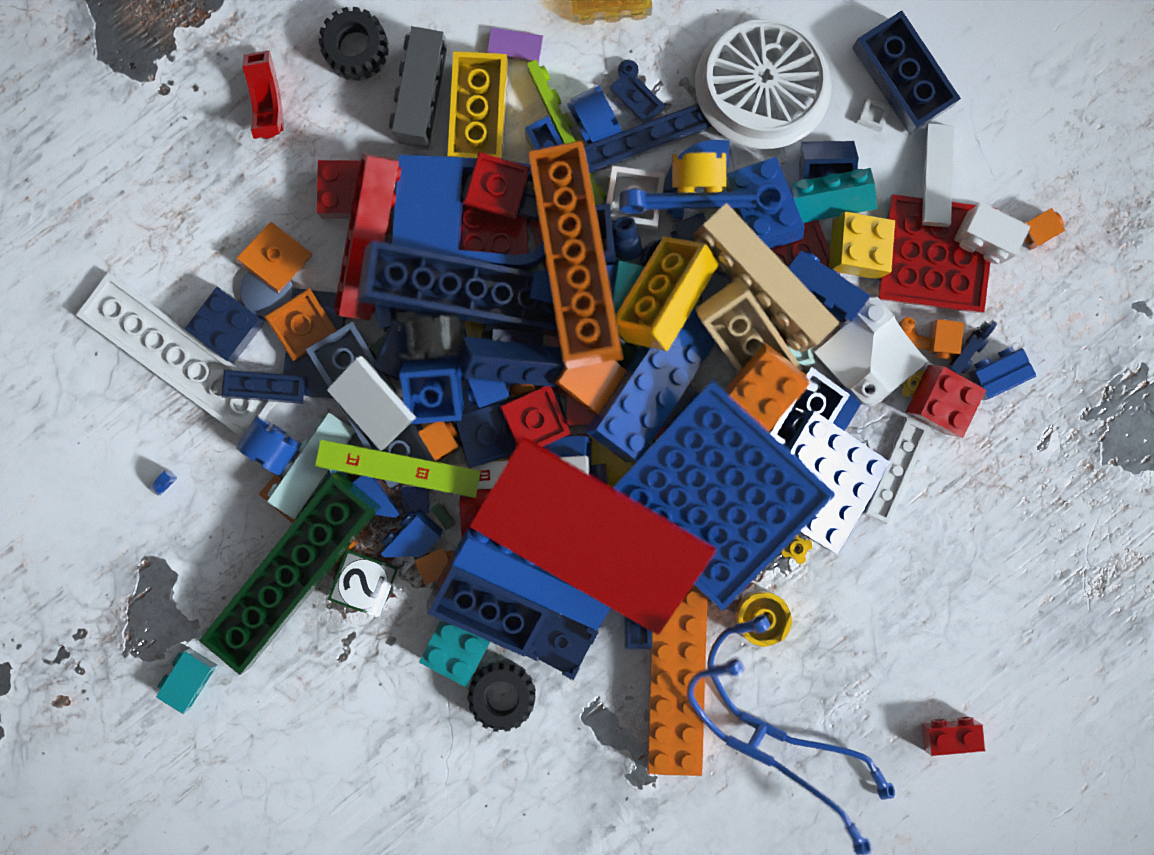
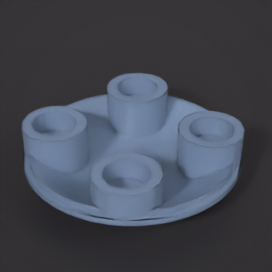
M247 272L241 283L240 295L246 308L254 314L264 317L292 299L293 285L292 281H290L277 294L252 273Z

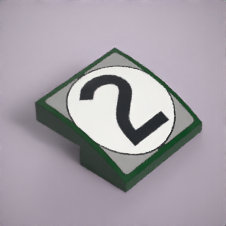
M347 549L327 600L380 617L399 567Z

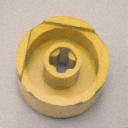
M685 153L682 159H678V154L672 155V188H677V193H693L695 188H704V192H722V187H726V153H721L719 158H716V153Z
M764 590L748 593L740 600L735 611L736 624L750 621L759 614L763 615L766 612L770 624L766 631L762 633L751 631L741 634L750 643L760 647H768L781 642L787 637L792 626V616L786 602L776 594Z

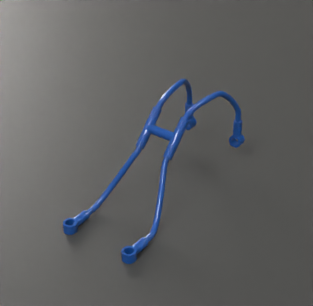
M758 615L750 621L737 623L735 626L725 629L717 637L710 650L707 661L708 669L696 673L688 684L687 697L691 706L707 727L717 737L726 742L727 746L769 767H775L830 807L844 822L845 830L853 842L854 853L856 855H869L871 853L870 841L862 837L855 823L850 821L847 814L835 802L774 760L773 756L759 750L758 747L765 734L781 742L785 741L793 745L831 751L860 759L868 765L870 774L878 787V795L882 800L895 797L893 784L887 783L880 769L875 766L870 757L863 753L835 745L790 737L787 735V732L745 711L741 712L730 700L718 676H738L744 671V667L739 658H732L724 664L714 666L715 656L721 643L730 634H742L751 631L762 633L770 627V624L765 615ZM710 676L730 711L740 718L739 721L755 728L748 744L731 735L727 736L702 710L694 697L695 685L701 678Z

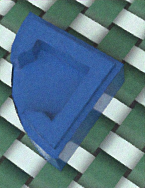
M163 471L154 481L151 489L157 496H161L177 480V476L172 471Z

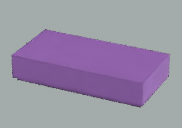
M491 27L487 53L507 54V59L525 62L537 60L539 64L543 35Z

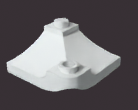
M878 297L863 307L851 323L840 329L814 352L816 359L854 400L865 406H873L881 402L928 363V360L904 333L894 318L895 315ZM865 388H873L874 393L867 394Z

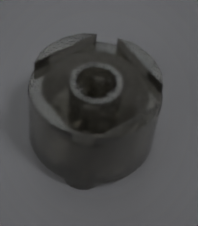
M439 316V318L432 319L424 317L405 322L408 360L424 359V355L425 360L441 359V356L445 355L446 357H457L461 347L459 317Z

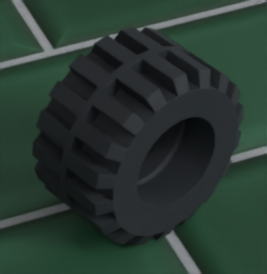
M348 7L342 8L343 12L340 14L334 11L331 13L333 15L331 20L329 18L325 19L324 24L326 27L320 28L321 38H318L321 47L320 51L329 67L338 76L341 74L347 80L353 77L355 81H361L360 76H365L368 79L371 77L370 73L372 71L377 74L380 71L379 65H385V55L389 53L388 39L378 18L375 15L371 16L370 11L366 9L361 12L359 7H353V11H349ZM358 32L368 36V45L362 53L348 56L340 52V44L347 35Z
M492 662L486 667H482L473 678L467 695L470 713L473 712L476 722L480 721L483 724L482 727L486 729L490 727L494 732H499V730L508 732L511 728L515 727L516 729L529 718L535 704L536 689L535 685H533L532 677L526 673L522 666L520 668L514 662ZM496 681H506L512 684L518 693L517 703L513 708L506 711L494 709L486 699L488 687Z

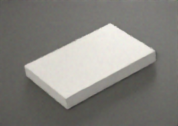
M362 356L358 357L327 389L380 451L386 448L416 418Z

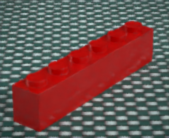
M361 152L333 309L338 316L370 320L371 313H374L376 310L375 304L359 302L358 295L365 247L372 241L384 243L385 236L389 235L391 230L389 214L390 209H393L396 203V193H394L395 182H398L401 176V167L398 166L399 161L393 158Z

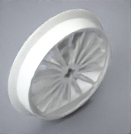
M757 19L735 25L723 31L711 41L698 62L695 75V91L704 116L720 134L743 146L773 149L801 140L820 123L830 102L831 77L822 53L804 32L782 21ZM759 37L760 59L748 38ZM765 37L777 39L775 43L765 46ZM781 40L792 45L786 52L779 45ZM742 41L752 61L732 45ZM796 49L804 56L782 66ZM726 50L744 66L720 59L719 57ZM774 54L779 60L776 62L769 61L766 55ZM806 63H809L812 72L786 73ZM718 66L742 75L713 76V67ZM762 78L767 79V82H766V83L761 82V81H762ZM815 80V90L789 81ZM744 83L720 95L716 93L714 84ZM751 89L736 106L724 101ZM786 90L813 98V102L809 107H806ZM754 94L757 95L751 112L741 109ZM769 95H771L783 120L771 118ZM779 95L802 114L792 120ZM761 96H764L766 117L755 114Z

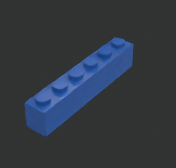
M470 527L466 529L453 552L454 566L592 629L598 630L611 609Z

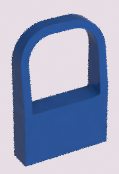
M399 155L398 166L401 167V176L396 184L392 245L520 270L533 268L547 258L544 240L536 249L522 255L460 250L464 179L468 177L469 172H473L476 158ZM515 162L530 167L527 180L534 183L531 165L522 162Z

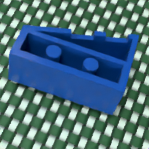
M800 251L788 266V269L839 322V326L844 327L851 323L871 295L843 278L834 269L821 264L814 254L808 251L806 253Z

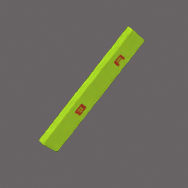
M320 440L315 464L317 467L474 498L477 494L481 473L479 470L327 440Z

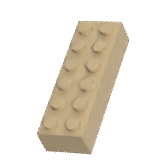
M727 203L691 236L694 242L707 245L719 262L716 269L721 273L725 272L731 279V283L741 278L776 331H781L787 338V344L793 350H799L802 353L818 345L839 324L832 314Z

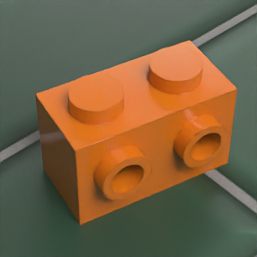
M431 422L421 425L423 430L418 433L435 461H441L462 448L457 440L459 435L453 422Z

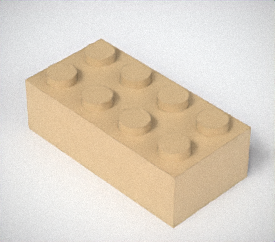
M738 278L695 308L706 328L738 372L743 369L764 343L768 344L802 370V367L741 278Z

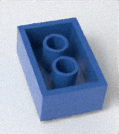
M777 157L726 173L727 192H757L765 184H774L782 190L783 202L781 208L773 215H764L756 208H734L736 214L770 250L803 239L805 226ZM765 192L759 197L761 204L766 207L776 206L779 201L778 197L771 192Z

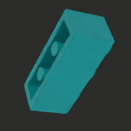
M871 168L855 169L851 172L829 174L824 177L802 179L791 183L793 199L803 223L838 217L844 212L859 213L878 209L875 182Z

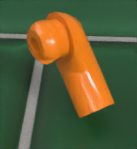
M911 317L903 318L899 325L916 348L928 351L932 339L917 334L914 319Z

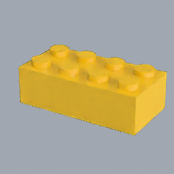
M453 51L448 157L477 158L478 152L503 159L508 73L507 54Z
M663 236L615 316L618 333L626 342L662 351L669 350L719 265V262L707 245Z

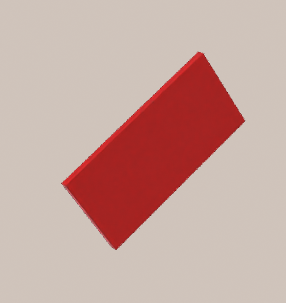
M524 436L469 526L657 635L662 632L716 552L715 547Z

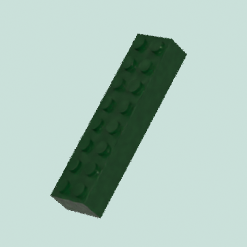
M341 472L331 475L199 641L237 674L241 675L249 670L381 506Z

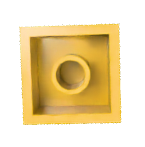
M844 212L833 219L829 268L834 269L838 273L879 279L891 273L895 220Z

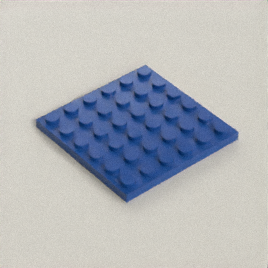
M713 380L613 487V489L716 548L715 554L694 585L722 611L837 494Z

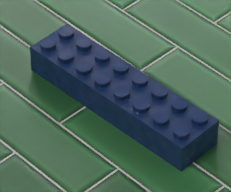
M375 241L370 242L364 249L358 295L359 302L560 337L555 305L528 298L534 272Z

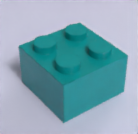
M440 620L419 663L467 687L490 641Z

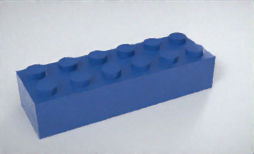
M694 307L668 351L640 346L626 367V374L599 415L593 417L585 429L586 433L625 463L637 462L643 456L716 343V340L706 328Z

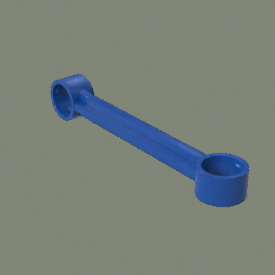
M765 184L757 192L646 193L642 190L631 189L622 191L619 194V210L626 214H639L646 210L720 209L727 203L731 208H756L764 215H773L780 210L783 202V192L774 184ZM765 192H771L778 197L779 201L776 206L766 207L761 204L759 197Z

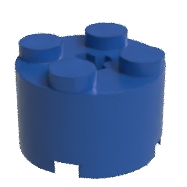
M599 84L571 98V102L567 103L577 124L581 122L583 124L578 128L587 144L623 132Z
M256 415L236 448L253 462L255 460L262 464L263 468L281 476L302 443L291 436L286 438L287 432L275 424L271 428L268 427L270 423Z

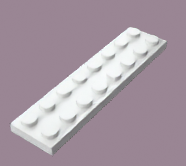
M110 273L106 274L76 314V316L240 437L244 435L256 415L265 419L277 403L222 398L224 370H242L233 363L224 360L186 331L184 327Z

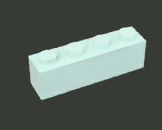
M330 413L326 417L321 416L313 428L316 432L312 438L304 440L298 450L301 453L295 462L293 460L290 461L283 471L285 477L281 483L276 482L268 493L270 499L267 502L294 520L299 517L315 497L332 469L315 466L320 440L350 445L357 435L352 427Z

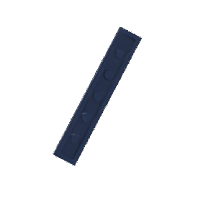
M698 103L585 145L589 173L592 174L711 129L713 126L704 116Z

